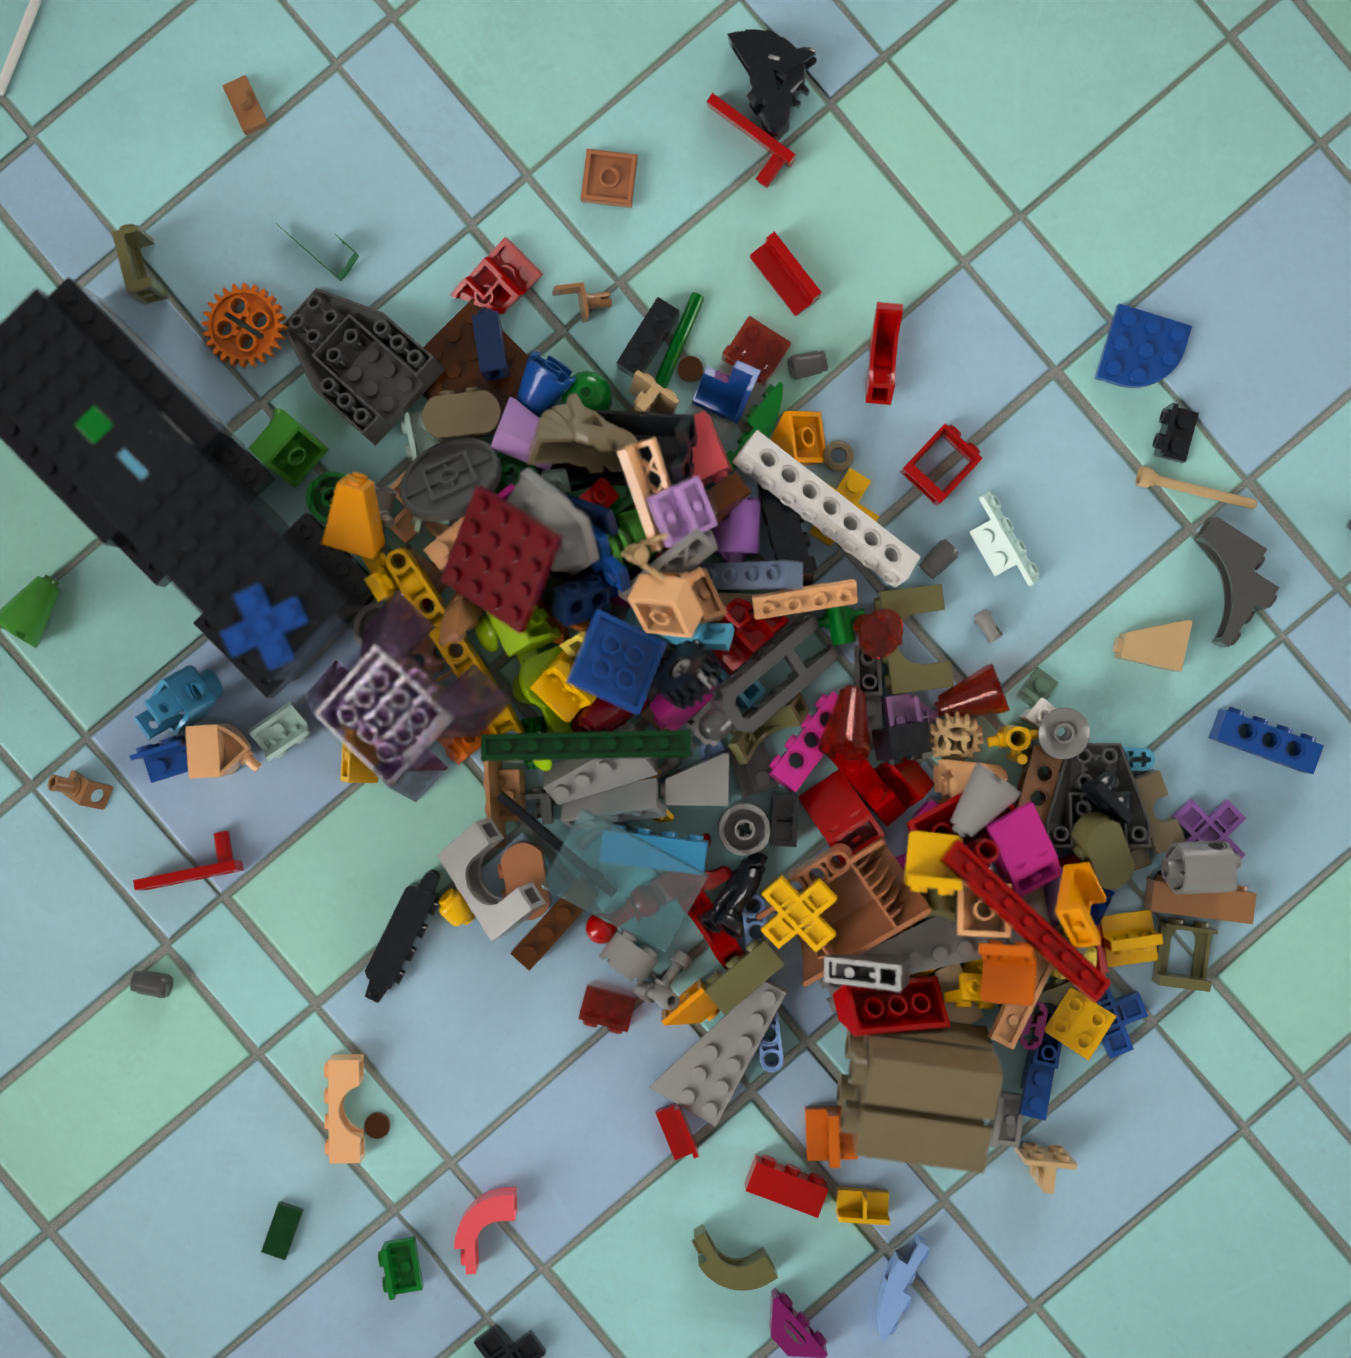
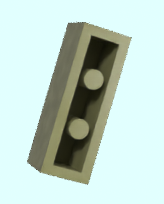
M764 936L760 940L757 938L753 939L746 945V952L740 957L737 954L726 962L727 968L720 974L717 971L705 980L707 983L704 986L706 994L724 1015L785 965L784 960Z

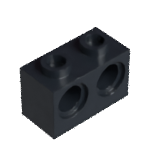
M771 791L770 846L796 847L799 810L798 793Z

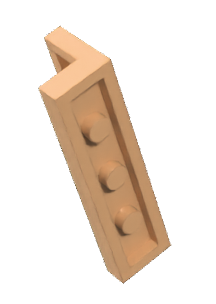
M654 437L626 445L617 451L647 539L660 535L646 498L663 490V488L666 489L671 486L656 438ZM650 446L653 455L650 463L642 459L639 448ZM651 471L660 476L661 484L659 488L652 485L648 477ZM663 540L649 545L651 552L662 550L665 547Z
M1036 951L1038 953L1034 1004L1032 1006L1003 1004L987 1036L1014 1050L1054 967L1038 951Z

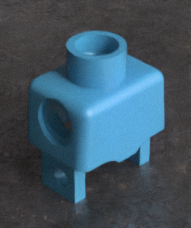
M188 665L159 682L151 697L144 701L147 710L135 716L134 720L148 740L169 728L175 735H178L186 730L185 726H193L206 717L216 703V699L223 695L221 682L211 670L206 669L199 673L194 666ZM184 711L186 715H181L179 713ZM149 722H156L158 728H151Z

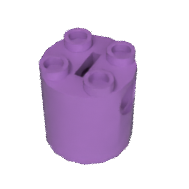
M746 497L716 527L709 529L713 532L718 547L712 554L722 555L724 563L744 562L747 556L760 554V497Z

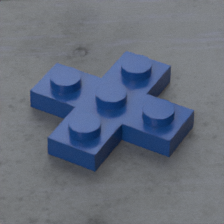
M591 523L600 559L590 566L594 574H597L612 586L611 598H614L618 595V590L624 592L631 588L628 571L623 564L611 555L607 535Z
M259 583L233 595L245 621L220 632L231 657L235 658L258 647L269 671L295 660L296 657L285 634L309 623L298 597H293L272 607L262 585Z
M1108 987L1097 1004L1117 1015L1102 1039L1106 1054L1111 1059L1134 1050L1125 1025L1145 1018L1148 1014L1138 991H1133L1114 999L1110 987Z

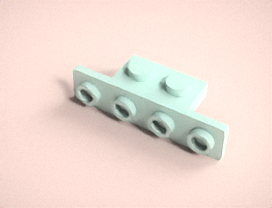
M988 491L981 495L979 500L991 520L971 530L970 534L994 576L1017 565L1027 584L1031 586L1040 580L1038 576L1039 570L1035 563L1030 562L1025 554L1027 551L1024 543L1020 539L1017 540L1013 533L1014 527L1008 517H1004L1001 512L1000 501Z

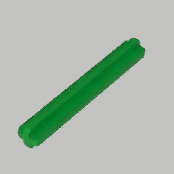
M691 293L655 380L663 388H667L703 304L704 297L701 294Z

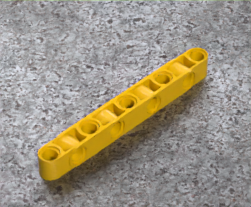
M398 548L391 551L386 557L387 568L489 728L495 734H507L508 731L526 733L513 707L468 637L466 636L458 642L463 648L462 655H455L451 651L452 641L444 646L439 643L442 618L447 607L446 603L408 549ZM396 554H402L405 557L406 563L404 567H398L395 564L394 556ZM425 598H429L434 602V610L432 612L426 611L423 608L422 602ZM479 688H489L492 693L491 698H482L479 694Z

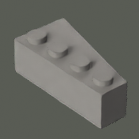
M627 722L613 731L637 730L630 722ZM658 758L560 760L552 765L550 771H544L543 788L560 805L659 775Z

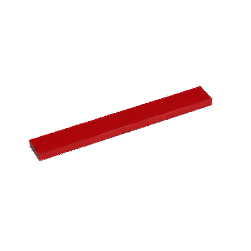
M959 839L954 840L939 860L1092 1003H1097L1112 982Z

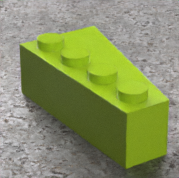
M537 605L526 632L523 633L516 632L487 612L490 622L494 626L508 657L540 649L561 636L557 627L552 629L546 618L549 616L544 608L539 610Z

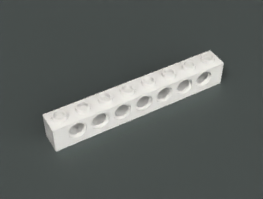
M758 430L747 440L732 463L743 473L752 477L762 488L778 497L783 504L791 507L804 520L817 527L826 537L831 538L844 551L852 554L866 568L874 571L894 588L908 579L921 556Z

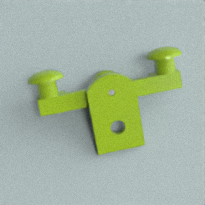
M481 615L478 618L480 623L475 626L477 638L487 651L496 652L500 639L489 619ZM560 646L539 654L537 650L517 654L521 667L512 683L513 695L519 702L526 705L539 706L549 727V730L545 731L546 733L573 732L569 722L565 723L530 688L558 654L564 651ZM551 760L533 761L540 770H551Z

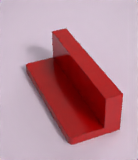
M775 231L766 237V241L762 246L750 254L752 262L794 316L799 315L820 298L822 294L820 289Z

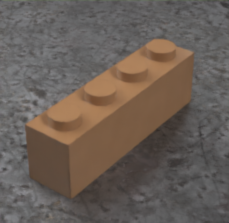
M1156 874V879L1147 877L1143 908L1152 912L1253 924L1257 893L1248 891V886L1238 884L1235 892L1176 895L1171 891L1163 875Z

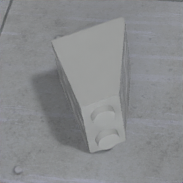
M728 751L718 752L708 758L667 774L666 781L660 782V799H665V805L728 806L729 753Z

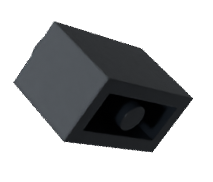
M928 721L908 722L872 730L876 761L887 760L888 765L903 763L904 757H907V760L923 758L922 753L932 751Z

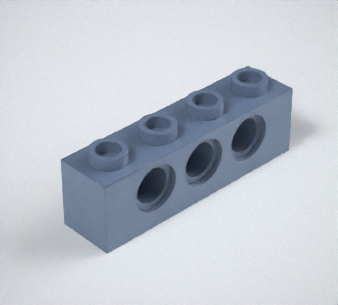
M760 561L700 564L701 569L706 567L716 591L803 589V562Z

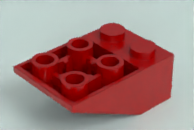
M839 769L799 795V801L830 847L836 844H845L851 849L853 855L881 837L886 836ZM836 855L841 863L846 861L842 855Z

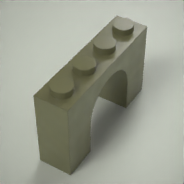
M942 584L878 592L877 598H874L875 613L880 614V623H877V634L879 639H883L884 648L880 650L881 663L886 664L887 674H883L885 690L889 689V694H899L954 687L951 661L916 664L907 660L901 654L897 645L898 629L907 617L918 613L945 610Z

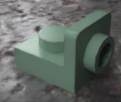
M1036 667L1018 692L1023 695L1022 700L1033 707L1040 698L1046 700L1059 682L1039 667Z

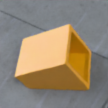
M352 472V474H347L336 485L322 544L374 560L385 546L375 483L372 480H368V476L365 474Z

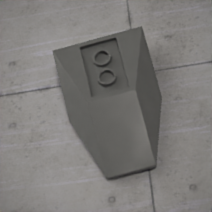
M316 288L284 323L288 327L284 331L312 388L375 446L445 371V368L428 351L383 312Z

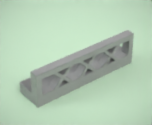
M695 528L650 566L661 573H684L685 571H691L718 549L713 532L707 530L702 533L699 529ZM644 569L630 581L631 588L624 592L618 590L619 596L630 604L628 600L629 593H631L639 575L650 572Z

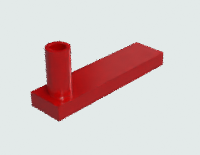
M714 93L710 95L706 101L710 109L772 154L755 178L762 186L768 188L784 164L789 167L792 166L796 160V154Z
M229 831L217 832L213 835L218 863L133 880L134 890L147 891L244 871L243 863L240 860H233Z

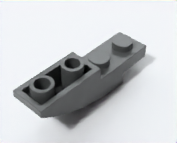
M855 645L853 695L854 708L857 709L854 714L856 749L875 750L872 730L883 728L880 645Z

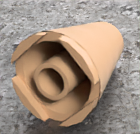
M949 759L937 760L939 765H934L933 782L935 784V793L940 792L942 800H938L939 804L964 791L973 768L978 762ZM981 763L1008 783L1007 771L1001 765Z

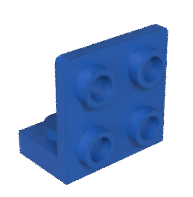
M184 735L161 740V746L160 743L138 747L136 748L137 753L129 756L130 761L144 759L151 783L188 772V760Z

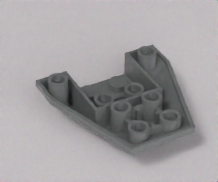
M1088 743L1080 754L1063 760L1045 820L1046 832L1053 848H1073L1075 845L1071 833L1076 822L1087 813H1102L1080 788L1085 781H1094L1102 773L1114 769L1117 770V782L1113 793L1131 792V806L1129 810L1133 813L1134 818L1129 824H1120L1129 848L1151 847L1150 819L1121 743Z

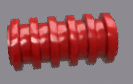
M989 839L979 841L971 850L988 867L999 855L997 844Z

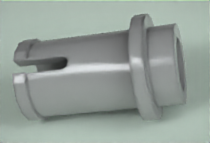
M986 608L973 617L975 625L978 624L988 642L991 643L1000 638L1003 633L991 617L993 613L988 612Z

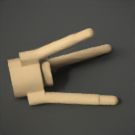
M664 533L646 540L641 539L639 544L631 543L625 548V551L621 552V557H624L628 563L639 565L640 568L664 580L665 575L647 564L649 559L647 546L668 538L669 534Z

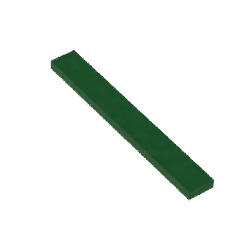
M692 730L481 734V761L692 758Z

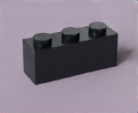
M657 297L616 362L617 368L632 378L637 370L645 373L679 319L680 310Z

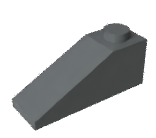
M889 954L825 955L824 982L901 992L910 983V957Z

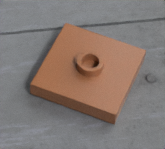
M587 149L581 202L632 208L638 155Z

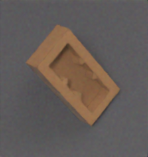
M246 75L222 85L245 135H249L269 125Z

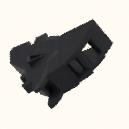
M745 29V31L728 33L730 47L750 77L752 90L747 95L750 101L749 106L755 116L759 114L762 120L761 125L766 133L774 139L780 140L790 129L793 107L799 108L801 106V101L796 98L800 93H803L806 97L809 95V89L805 85L806 71L817 63V59L814 57L816 50L811 47L797 49L786 38L780 37L775 32L767 29L766 31ZM777 82L781 84V87H780L779 90H778Z

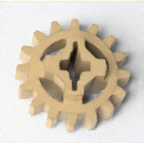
M956 712L954 717H950L948 713H945L944 720L937 717V725H929L934 758L940 756L941 759H960V761H965V757L968 756L973 759V751L980 752V744H984L982 727L978 726L976 718L970 720V716L967 713L963 717H960L959 712Z

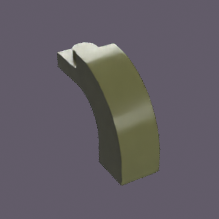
M800 692L754 732L730 731L733 737L728 746L739 765L748 764L758 745L772 733L802 725L810 710ZM750 708L748 711H746L742 716H744V715H745L747 712H749L752 708Z
M703 1224L694 1229V1240L692 1242L697 1252L701 1254L698 1256V1266L708 1278L718 1285L732 1290L746 1291L758 1289L778 1279L777 1269L764 1247L747 1257L731 1258L722 1254L717 1249Z

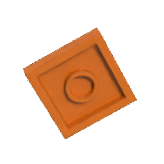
M842 1106L805 1107L807 1161L828 1160L830 1168H840V1160L858 1159L854 1152L852 1134L840 1131Z

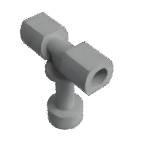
M678 949L670 957L673 963L661 980L655 979L654 984L644 981L641 986L636 984L634 993L641 1000L649 1003L656 1002L661 1008L673 1011L678 1006L680 998L669 986L681 969L687 970L693 962L687 954Z

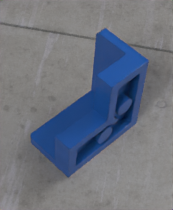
M737 360L729 376L707 366L692 399V404L738 424L761 370Z

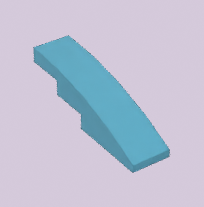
M629 608L624 622L644 631L633 608ZM699 622L692 638L659 634L651 635L674 645L679 643L683 645L684 641L689 640L692 642L694 639L698 642L701 641L708 649L729 651L735 630L733 624H701Z

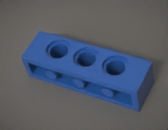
M1229 707L1228 710H1218L1208 737L1209 739L1296 771L1314 775L1324 745L1315 742V737L1301 733L1300 736L1291 734L1293 730L1279 724H1277L1276 728L1267 725L1268 720L1258 716H1253L1250 719L1243 716L1244 711ZM1242 724H1244L1247 729L1246 734L1243 737L1239 735V727ZM1266 733L1270 735V743L1267 746L1263 743V736ZM1292 742L1294 744V751L1289 755L1287 745Z

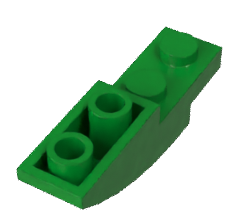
M780 381L775 387L771 384L762 394L763 402L759 406L754 404L745 415L748 418L745 425L752 431L749 433L746 430L737 441L740 446L733 453L730 450L727 453L733 471L737 468L732 463L756 430L768 439L770 438L782 402L783 384Z

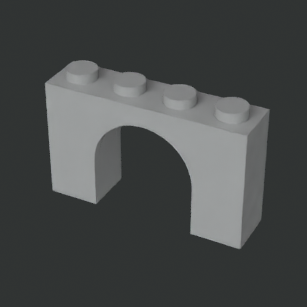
M489 817L473 823L437 856L455 883L456 888L469 905L471 912L483 927L485 934L493 942L508 935L543 907L546 902L533 882L516 888L504 899L494 896L485 887L481 877L482 860L493 847L504 839L492 818Z

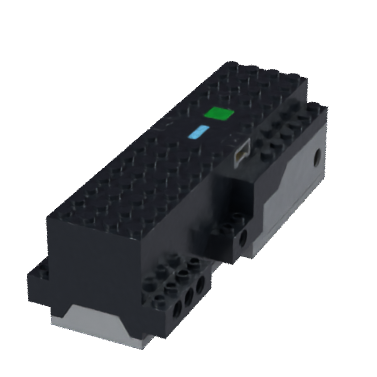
M67 277L50 295L36 288L0 323V439L103 544L120 548L156 586L166 587L172 582L202 613L193 624L266 698H274L292 680H297L354 624L355 616L359 610L376 598L365 581V578L370 576V574L349 552L322 544L325 528L312 515L305 512L290 527L259 496L276 478L103 299L70 277ZM258 583L262 585L272 607L293 597H298L309 620V623L285 634L296 659L272 671L268 670L258 647L232 658L220 634L221 631L245 621L233 595Z

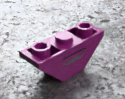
M774 1288L771 1291L769 1329L771 1338L787 1356L825 1358L828 1355L825 1337L820 1331L814 1332L809 1326L810 1321L802 1311L797 1313L792 1307V1300L785 1292L781 1294Z

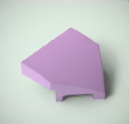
M901 694L881 698L886 727L915 721H928L929 727L939 716L936 711L924 705L916 695Z

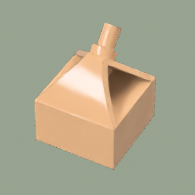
M701 567L689 573L687 571L684 573L663 572L662 574L665 575L664 580L657 578L651 573L640 574L628 600L645 633L692 638L704 614L691 588L694 585L693 582L705 576Z
M232 723L185 726L189 779L231 775L236 772L241 764H246L254 772L262 766L253 757L254 753L250 751L251 745L246 737Z

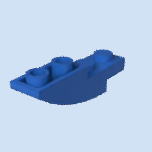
M1047 1013L1046 1025L1053 1014ZM1045 1031L1041 1045L1034 1050L1028 1049L1020 1089L1023 1090L1018 1114L1046 1121L1054 1071L1058 1069L1062 1043Z

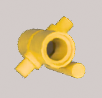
M1004 725L998 729L996 736L987 737L988 747L998 746L999 748L1010 749V752L1006 755L1007 760L1023 765L1027 763L1028 758L1026 755L1021 754V751L1030 745L1031 740L1038 739V728L1029 730L1021 726ZM1015 732L1016 739L1011 743V735Z

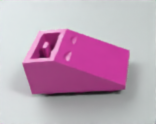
M1031 801L986 825L989 839L994 841L999 848V855L995 860L998 875L1006 884H1012V889L1020 897L1031 893L1062 875L1058 856Z

